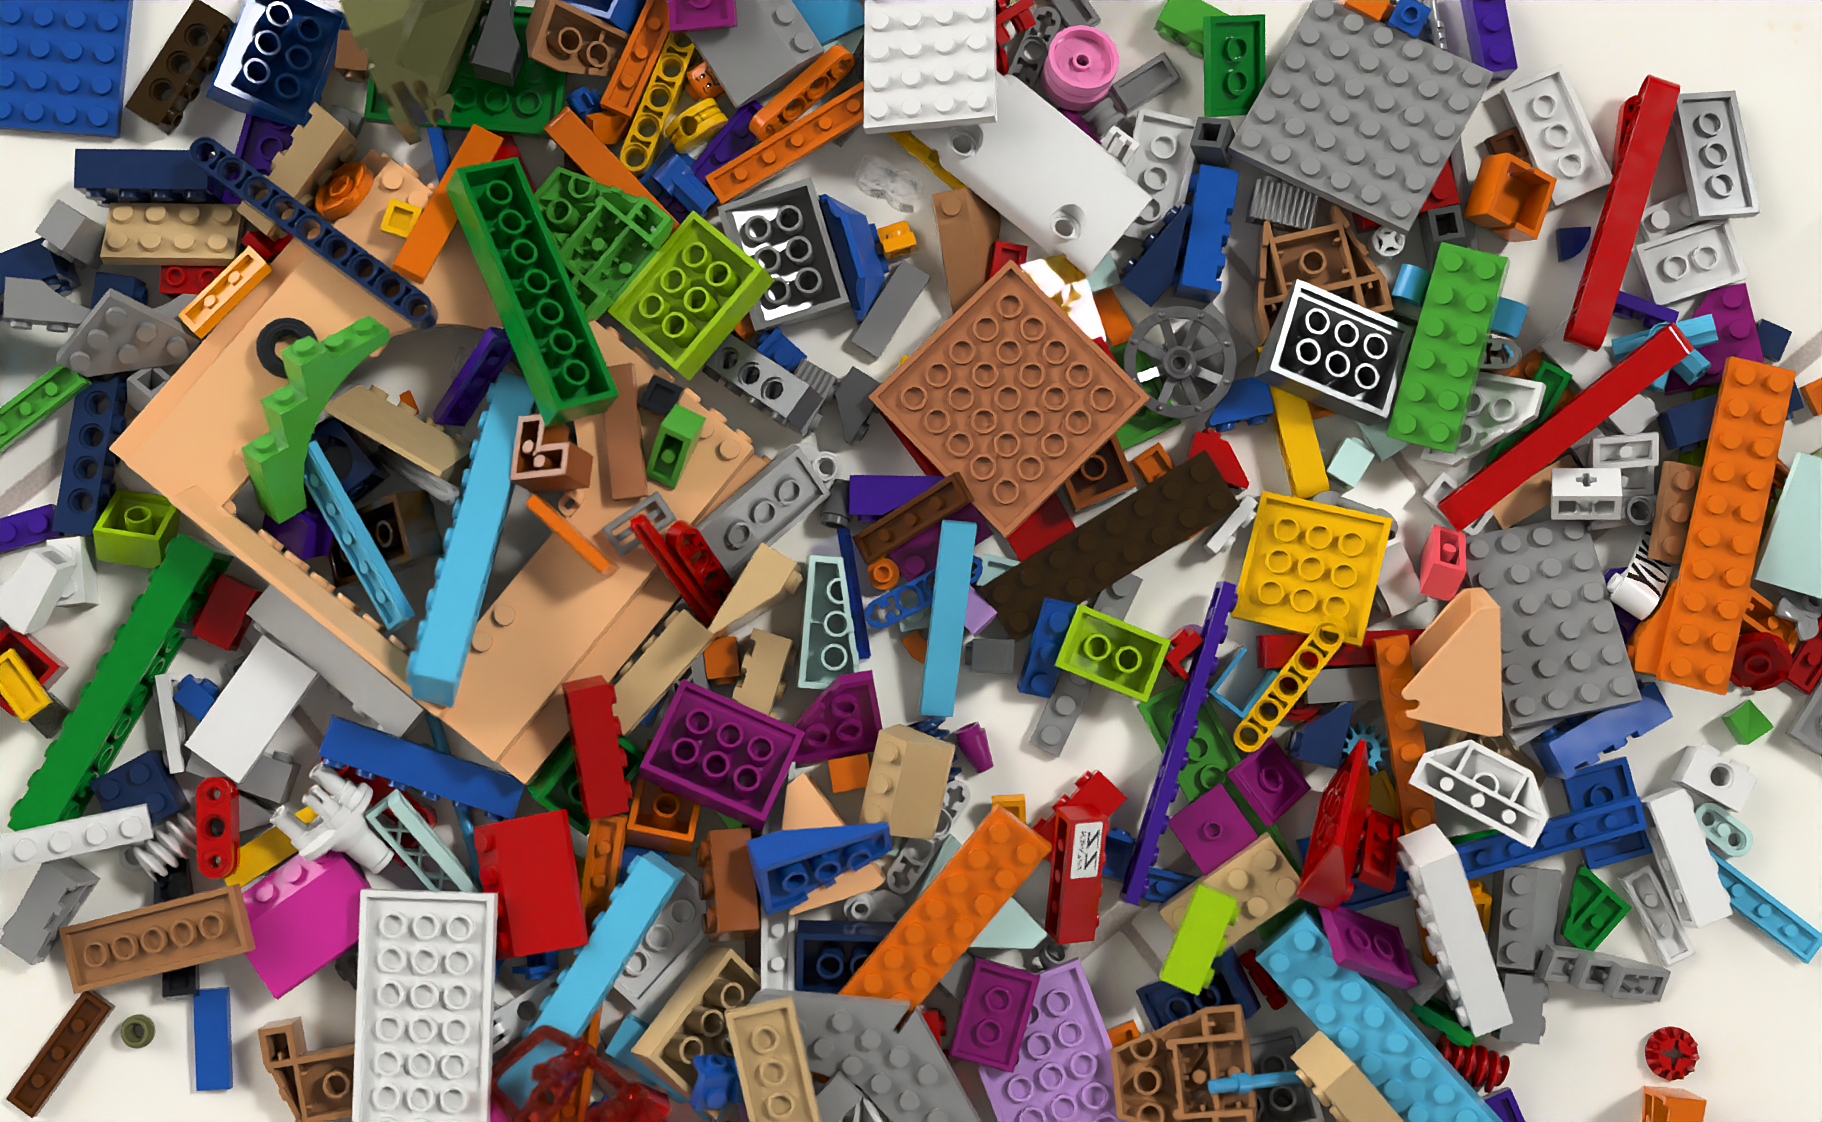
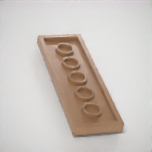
M240 883L58 929L74 994L256 949Z

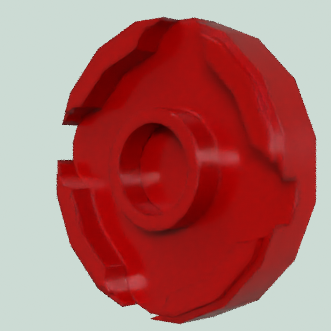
M1751 632L1740 635L1729 681L1742 689L1743 686L1751 687L1752 691L1774 688L1784 682L1789 676V670L1793 665V658L1788 644L1779 636L1768 632Z

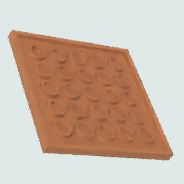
M1011 259L868 396L879 410L945 477L954 472H960L975 500L971 504L1005 539L1150 401V397Z

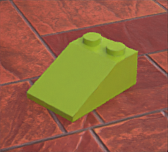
M1078 604L1054 666L1135 701L1147 703L1171 641Z

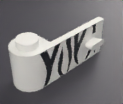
M1652 524L1645 526L1627 570L1621 575L1618 573L1614 574L1606 585V590L1609 591V599L1639 620H1644L1658 604L1674 563L1647 559Z

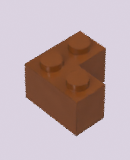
M541 414L519 416L510 481L534 494L589 488L593 455L568 442L570 427L560 423L546 427Z

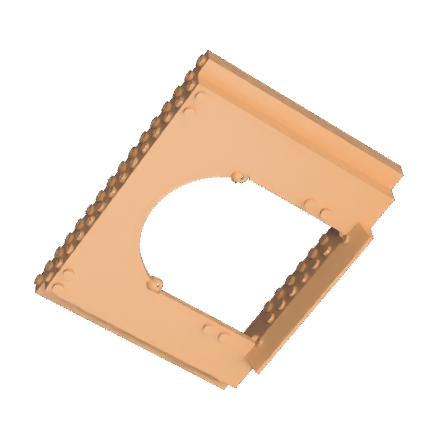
M371 149L360 162L362 165H366L374 175V182L370 192L363 202L352 212L336 220L326 219L319 211L315 214L391 269L406 240L383 233L380 230L390 198L425 209L437 187L431 183L425 186L418 179L419 174L405 162L400 166L387 153L384 152L380 156ZM459 221L423 285L400 275L425 293L436 306L438 320L433 327H460L486 332L489 327L504 328ZM321 228L312 229L308 234V239L316 238ZM292 239L270 264L273 270L219 322L109 449L126 462L125 464L167 497L170 503L412 697V686L407 685L409 675L407 667L413 649L394 635H391L389 638L384 635L388 630L386 627L368 614H365L363 617L358 614L362 609L360 606L340 592L337 596L332 593L336 589L334 585L314 571L308 574L307 571L310 568L308 564L288 550L282 553L281 550L285 546L262 529L256 532L235 515L237 506L232 499L251 479L241 448L256 438L270 432L261 399L289 384L288 379L274 376L262 366L256 349V342L261 330L268 323L278 318L291 317L301 320L311 327L318 341L321 342L326 337L343 330L355 321L363 319L368 315L389 330L390 338L417 330V328L403 320L299 242ZM347 247L337 249L334 253V258L343 257L347 252ZM365 267L360 273V278L369 277L373 273L374 267ZM400 286L389 288L386 297H395L400 291ZM417 306L413 311V317L424 315L427 311V306ZM598 318L588 322L607 366L633 363L635 365L639 402L653 374L675 384L674 381L676 379L662 367L656 370L648 362L650 358L636 346L632 350L627 347L622 341L624 337L611 326H608L606 329L603 328L596 321ZM285 336L279 339L275 346L276 355L282 359L280 351L291 346L298 339L292 336ZM388 342L367 357H377L385 349ZM686 387L678 405L706 418L699 441L675 489L648 476L646 477L648 496L658 491L677 518L676 521L684 520L695 527L770 464L772 460L765 455L760 458L754 454V447L751 445L753 440L740 429H737L735 432L725 424L727 419L714 408H711L710 411L706 410L699 403L701 401L700 397ZM639 407L645 467L647 468L660 426L665 419ZM604 412L573 420L578 447L593 455L589 488L566 490L558 502V508L572 525L620 568L613 576H607L598 572L553 531L477 622L453 708L414 699L434 716L442 719L492 761L499 763L523 784L528 786L570 735L561 683L602 675L608 684H612L619 676L618 674L622 668L634 658L657 630L659 623L666 619L682 599L642 544L620 558L601 530V528L647 498L614 501L612 499ZM572 498L575 503L568 510L565 505ZM653 503L634 517L640 514H649L659 507L658 503ZM662 513L650 522L654 526L667 516L665 513ZM631 519L613 530V535L616 536L630 527ZM673 523L658 532L665 542L666 533ZM633 533L619 543L623 547L635 539L636 536ZM682 537V539H683V544H684V545H686L687 543H689L688 541L685 540L684 537ZM698 551L693 556L691 564L697 562V560L700 558L701 551Z

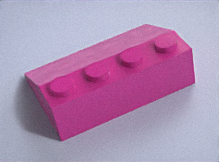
M329 849L312 861H306L298 854L242 893L256 947L255 950L244 954L276 999L281 998L359 944L360 894L362 889H372L360 864L345 852H336Z

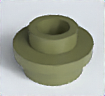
M136 1014L130 1016L122 1024L121 1038L131 1048H143L154 1039L155 1025L146 1015ZM136 1025L143 1027L144 1034L142 1037L135 1034Z

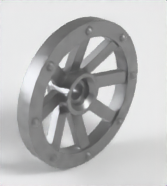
M1189 306L1167 307L1147 316L1132 332L1125 348L1124 372L1150 397V401L1144 407L1168 418H1190L1203 414L1213 408L1229 391L1236 372L1235 347L1226 328L1209 313ZM1171 319L1192 320L1182 346L1177 345L1169 322ZM1158 324L1164 336L1168 352L1142 340L1145 334ZM1203 325L1214 334L1218 342L1192 352L1193 343ZM1137 350L1162 361V365L1137 373L1135 362ZM1223 352L1224 368L1222 375L1196 365V362ZM1181 358L1185 364L1184 368L1176 369L1173 366V360ZM1166 374L1168 377L1158 400H1156L1144 389L1141 383ZM1190 375L1207 380L1218 386L1207 398L1200 401ZM1177 380H1180L1190 403L1189 406L1167 405Z

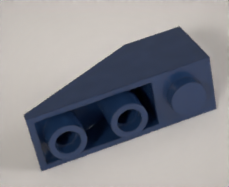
M1184 203L1179 208L1173 205L1162 218L1165 224L1158 233L1152 231L1141 244V247L1144 249L1136 259L1131 256L1119 271L1123 274L1120 278L1121 284L1150 307L1154 305L1173 281L1188 213V207Z

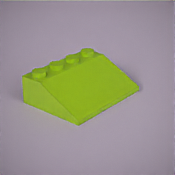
M693 210L607 312L690 381L775 280L764 267Z

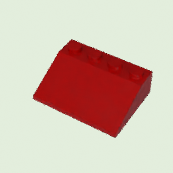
M1359 739L1321 793L1296 895L1332 912H1335L1342 901L1348 902L1353 893L1354 883L1350 882L1351 876L1355 874L1360 863V857L1356 854L1366 836V831L1362 829L1363 823H1366L1372 810V805L1368 804L1371 786L1366 741Z
M567 809L473 827L474 845L478 855L479 877L483 892L498 893L496 960L589 944Z

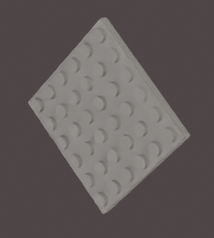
M1312 0L1228 147L1227 154L1407 237L1488 87L1494 72L1418 38L1413 39L1407 33L1398 29L1386 27V24L1380 21L1377 23L1342 7V4L1333 0Z

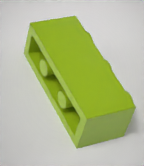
M1198 880L1159 973L1160 980L1195 995H1199L1202 987L1205 989L1209 987L1214 975V970L1210 966L1215 956L1221 957L1228 940L1223 937L1227 925L1234 926L1241 907L1236 906L1238 901L1236 896Z

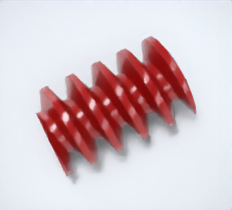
M1444 1032L1441 1033L1435 1046L1454 1069L1460 1071V1075L1466 1081L1469 1076H1472V1087L1478 1088L1481 1082L1484 1081V1092L1488 1094L1494 1086L1498 1087L1504 1082L1510 1068L1508 1056H1499V1053L1494 1050L1487 1052L1486 1047L1482 1045L1475 1047L1473 1044L1469 1048L1456 1045L1447 1038V1034Z

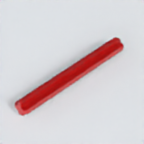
M640 514L637 517L631 518V531L695 616L709 628L718 614L716 609L647 516Z

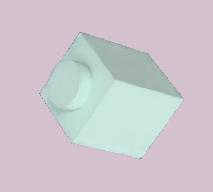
M1352 437L1351 440L1345 438L1340 441L1325 466L1327 478L1350 491L1357 486L1375 454L1368 450L1369 445L1355 437Z

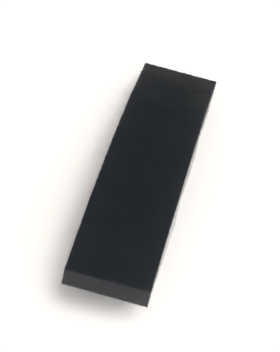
M177 858L179 862L177 868L165 864L168 871L166 877L156 872L154 873L157 883L154 881L153 905L194 895L189 858ZM199 964L162 973V998L171 1000L200 996Z

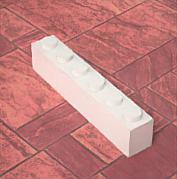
M272 584L267 587L246 612V614L254 619L251 625L266 636L270 633L279 640L277 643L295 654L310 667L318 671L319 675L329 682L326 686L328 690L341 699L344 696L354 703L351 708L359 716L366 720L371 717L379 724L376 729L406 739L424 718L425 714L429 712Z

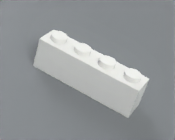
M1568 320L1559 324L1534 349L1538 351L1545 361L1573 375L1567 386L1576 396L1612 368L1613 365L1609 362L1610 357L1608 353L1601 347L1597 352H1593L1564 342V333ZM1638 393L1602 421L1601 424L1612 436L1641 433L1660 414L1654 409L1655 404L1647 395Z
M1667 788L1640 799L1647 825L1645 832L1681 926L1699 929L1732 915L1733 913L1729 905L1730 896L1721 884L1717 874V862L1709 853L1705 842L1706 833L1702 826L1698 824L1693 811L1694 802L1685 788Z

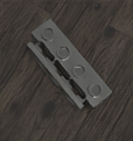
M731 334L727 336L704 363V368L702 369V372L715 382H718L720 379L726 382L724 387L736 396L741 397L742 394L747 396V402L763 413L765 409L771 412L770 417L785 428L789 424L800 431L823 400V397L809 384Z

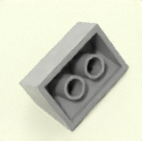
M1514 866L1493 872L1488 946L1496 967L1537 970L1546 944L1555 945L1561 870Z

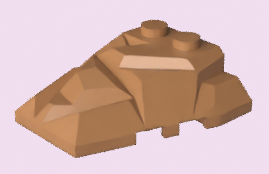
M1241 1004L1205 1007L1187 1017L1110 1049L1118 1119L1129 1122H1257L1256 1089H1252L1250 1093L1237 1095L1233 1092L1211 1094L1208 1089L1209 1080L1231 1078V1075L1235 1073L1247 1072L1249 1075H1254L1249 1032L1246 1031L1245 1017Z

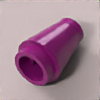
M979 722L970 723L955 731L957 737L955 743L976 773H982L994 766L985 728H981Z

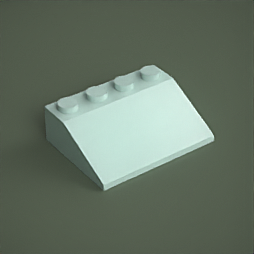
M1797 451L1753 568L1752 578L1822 599V458Z

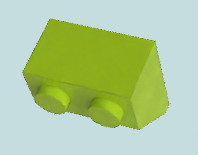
M117 488L93 529L97 560L150 569L161 565L167 555L165 549L174 536H177L181 511L170 503L169 499L165 496Z

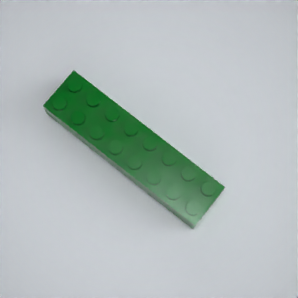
M513 157L456 168L445 189L545 426L549 427L606 412L617 399L619 393L518 158Z

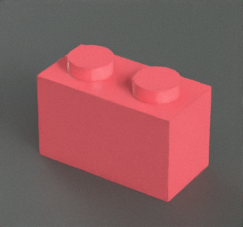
M1434 524L1420 553V593L1432 599H1442L1451 602L1466 574V536L1463 532H1457L1456 530Z

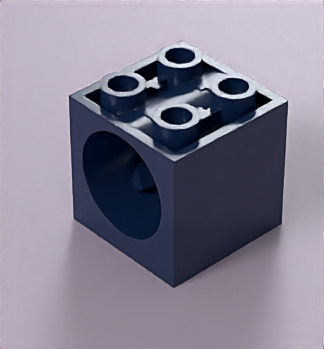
M334 417L332 420L327 418L315 426V433L311 436L310 442L317 441L323 453L332 446H348L353 459L352 468L346 479L341 482V485L353 506L391 476L350 425ZM304 483L305 489L309 492L307 486Z

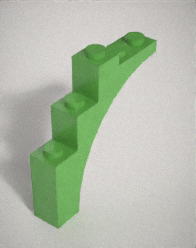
M369 315L355 321L343 330L326 337L321 342H317L312 337L307 336L280 351L289 384L261 399L270 432L256 438L241 448L259 507L278 524L307 508L304 491L306 455L310 438L319 416L332 394L358 364L369 354L391 340L389 330Z

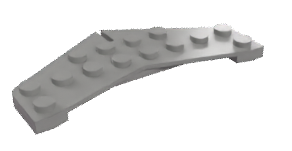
M766 988L758 991L748 1005L793 996L810 1071L832 1077L839 1070L852 1084L858 1085L892 1122H982L917 1005H915L899 1029L896 1028V1025L910 1007V1001ZM728 1033L726 1041L731 1043L730 1035Z

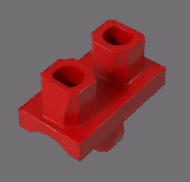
M996 0V48L1011 39L1003 25L1005 21L1010 19L1017 34L1036 25L1032 12L1029 7L1035 4L1033 0H1020L1008 8L1006 3L1011 0Z

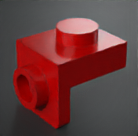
M248 231L240 242L247 248L251 246L267 263H272L293 238L287 234L285 237L278 238L274 242L262 231Z
M1191 626L1186 630L1181 628L1170 636L1168 640L1171 642L1165 655L1166 660L1162 663L1174 678L1180 674L1185 681L1190 678V675L1179 662L1204 642Z

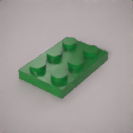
M1265 14L1203 17L1204 117L1247 115L1265 84Z

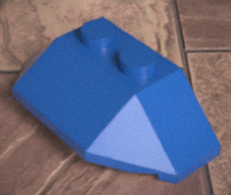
M826 194L819 195L820 205L856 323L859 325L862 324L885 284L884 274L889 273L888 265L884 254L878 255L874 244L880 242L875 223L868 224L866 215Z

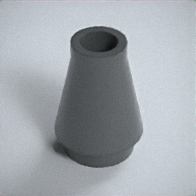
M844 479L834 480L830 491L831 495L826 499L820 512V516H822L821 524L824 526L844 530L847 528V524L852 521V515H849L850 481Z

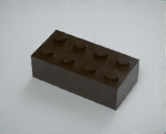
M424 489L393 493L356 509L392 574L444 555L442 537L439 533L434 513V504L431 501L430 493ZM333 534L328 559L336 589L362 585Z

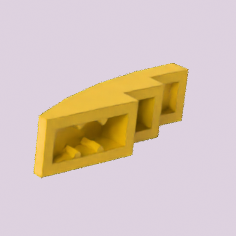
M309 806L295 814L305 824L311 823L318 816ZM274 826L240 848L239 868L233 875L223 879L227 886L240 883L241 888H243L264 873L271 871L295 854H298L299 850L290 843L291 839ZM222 860L217 863L218 866L221 865Z

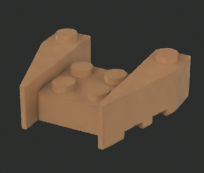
M1338 205L1332 206L1326 216L1328 225L1273 237L1269 220L1264 221L1258 237L1252 312L1260 347L1264 346L1296 279L1334 295L1346 293L1348 301L1385 317H1388L1394 310L1385 276L1380 269L1376 268L1368 256V250L1363 243L1359 242L1350 228L1351 224Z
M301 1016L271 1021L258 1030L263 1064L268 1073H271L279 1087L278 1092L283 1101H286L296 1118L295 1122H324L352 1117L355 1043L307 1051Z

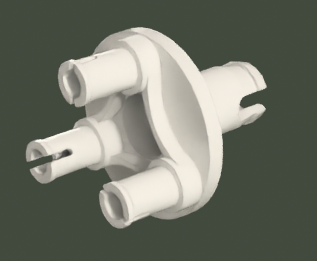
M322 762L318 763L310 772L309 777L327 790L330 796L319 785H315L309 790L312 795L305 794L302 802L313 809L318 816L311 823L305 824L286 805H283L272 815L269 822L291 839L290 843L299 850V855L306 861H312L331 849L336 852H345L354 861L366 867L367 871L375 874L379 873L390 862L394 851L368 827L367 819L363 814L372 798L373 789L364 782L356 785L349 778L344 779L329 765Z

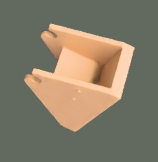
M1482 587L1462 589L1410 646L1415 677L1403 689L1402 696L1406 700H1418L1419 705L1414 710L1405 711V714L1409 718L1488 737L1502 736L1500 607Z
M808 772L802 773L787 785L782 830L847 825ZM875 861L858 871L849 869L834 878L836 884L829 888L822 885L808 893L809 899L795 906L789 911V914L794 915L874 890L885 882L886 875Z

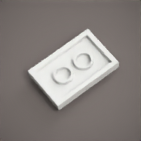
M1716 219L1635 245L1632 248L1650 302L1662 306L1749 277L1729 219Z

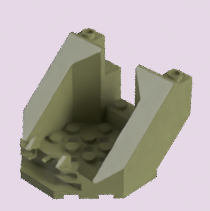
M339 0L358 49L366 48L365 53L370 63L368 70L386 105L390 106L388 112L391 119L407 143L413 145L422 141L419 125L430 121L432 126L437 129L436 122L444 118L447 124H450L452 120L450 114L455 102L451 94H444L452 82L487 0Z

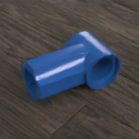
M674 153L651 178L671 198L674 196L690 213L694 210L701 217H704L713 209L718 199L694 176L693 170Z

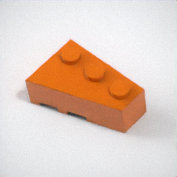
M1644 1086L1642 1122H1703L1707 1100L1685 1089Z

